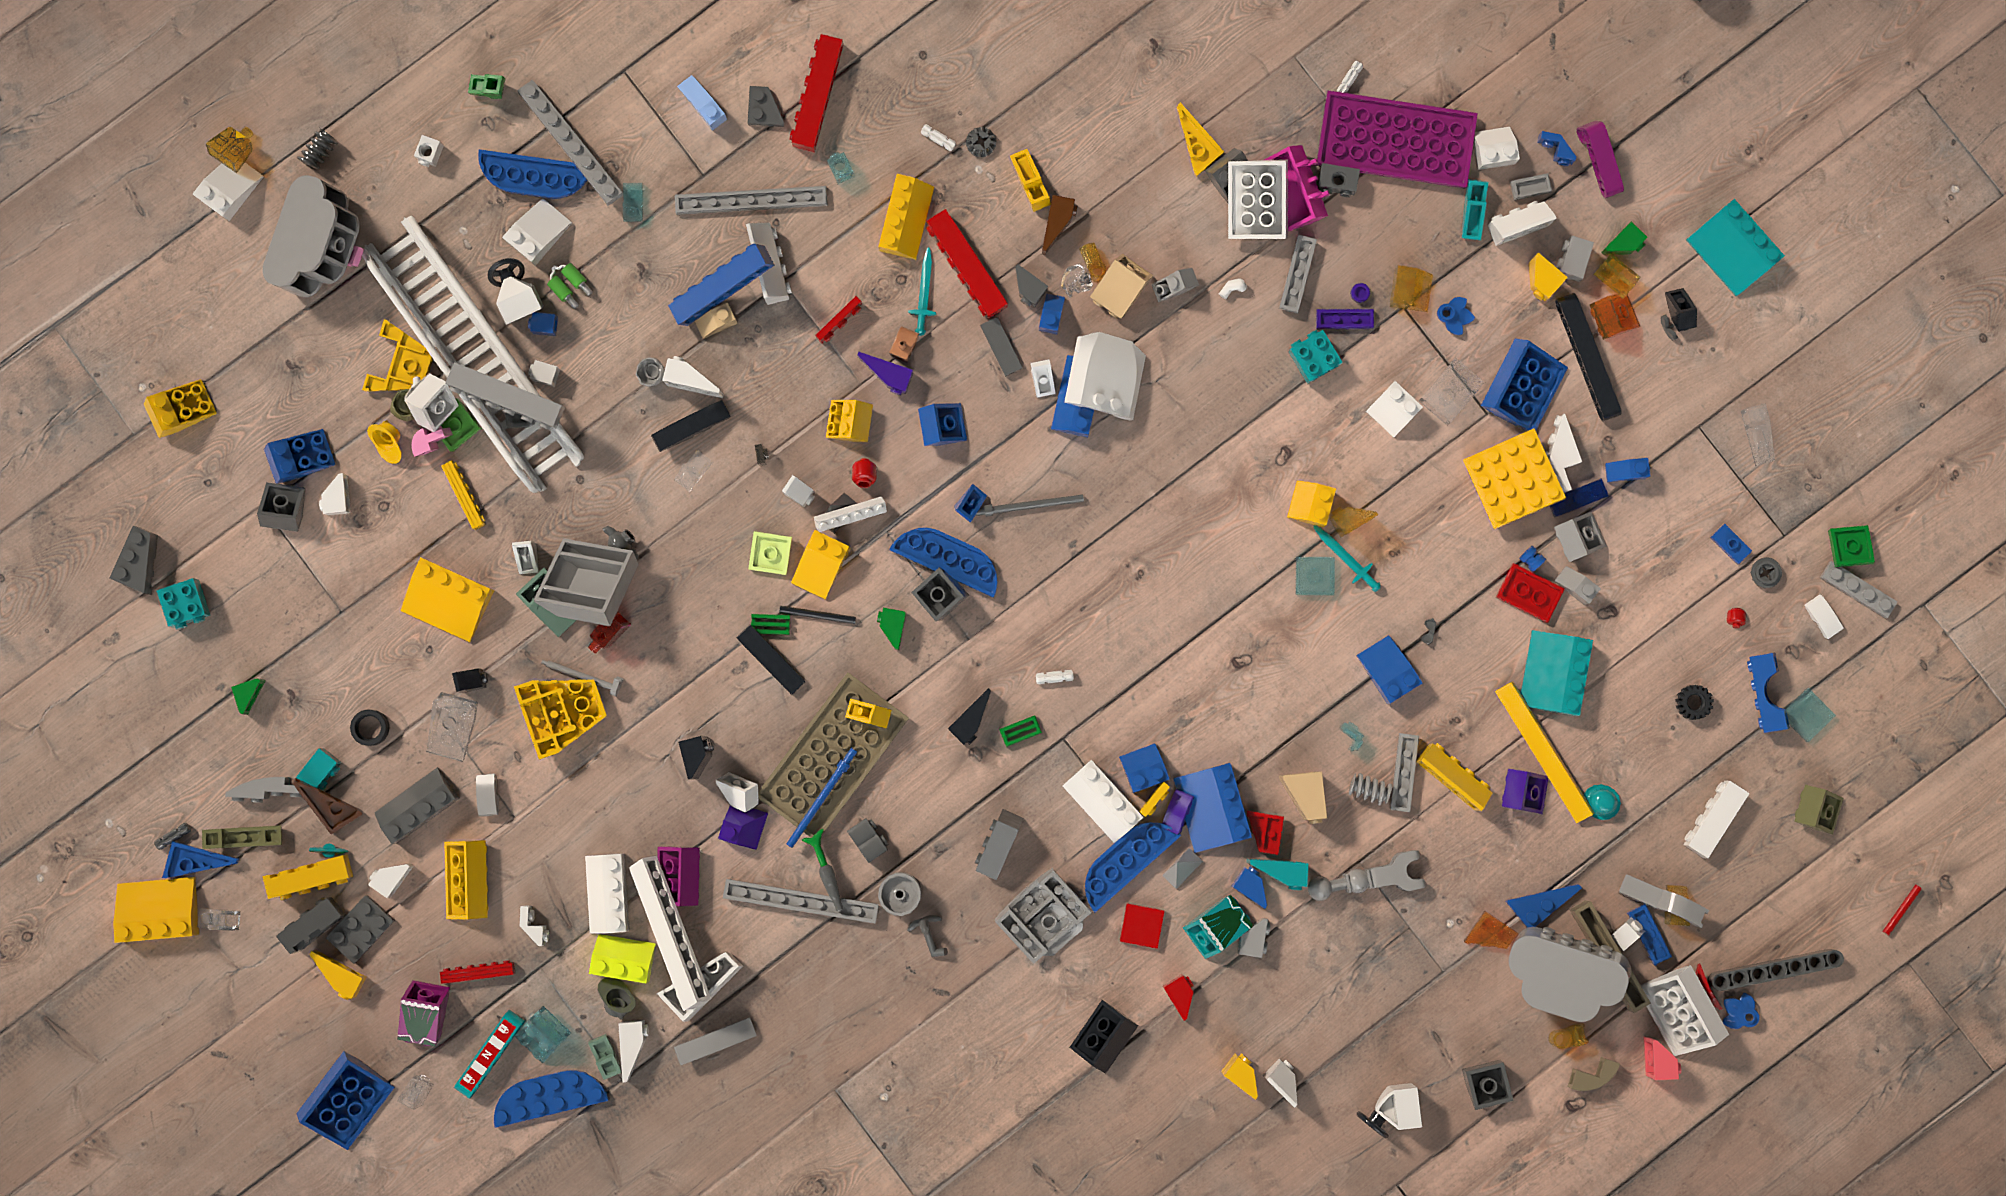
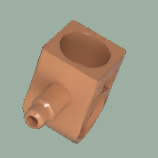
M901 326L889 352L890 356L908 363L919 333Z

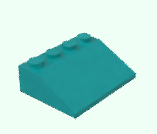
M1735 199L1686 239L1690 246L1736 297L1785 256Z
M1532 630L1521 687V695L1529 708L1570 716H1580L1593 640Z

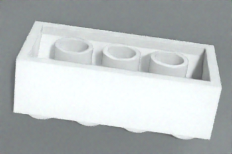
M770 223L746 224L750 243L764 245L775 266L759 276L767 305L789 300L788 294L792 292L789 282H785L784 276L787 275L785 264L781 265L780 257H783L781 247L776 246L775 239H778L776 228H772Z
M1092 760L1063 785L1065 790L1113 843L1143 818Z
M624 853L585 856L590 933L629 931Z

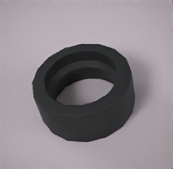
M370 709L358 712L350 724V731L354 740L366 746H374L383 742L390 728L388 719L383 713ZM368 716L378 719L381 725L380 733L373 739H366L359 733V723Z

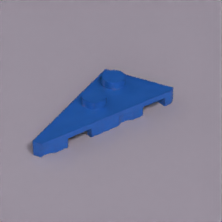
M174 841L171 844L162 878H171L237 864L239 858Z
M1579 884L1524 897L1508 899L1505 902L1526 928L1536 927L1581 890L1582 887Z

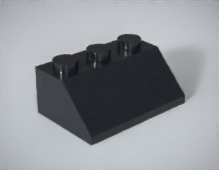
M698 736L678 742L688 780L699 779L712 757L714 745L712 739H708V736Z
M1101 1000L1069 1048L1090 1065L1106 1074L1139 1025L1104 1000Z

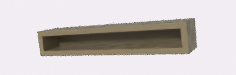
M1585 900L1570 909L1571 914L1587 940L1592 941L1593 945L1600 947L1601 945H1606L1613 948V951L1621 953L1591 901ZM1631 970L1629 983L1622 1000L1630 1012L1636 1013L1651 1004Z

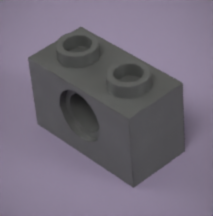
M1322 163L1319 171L1318 189L1321 192L1328 190L1330 194L1332 192L1340 193L1342 197L1354 196L1357 191L1360 169ZM1338 177L1342 180L1343 184L1336 185L1333 179Z

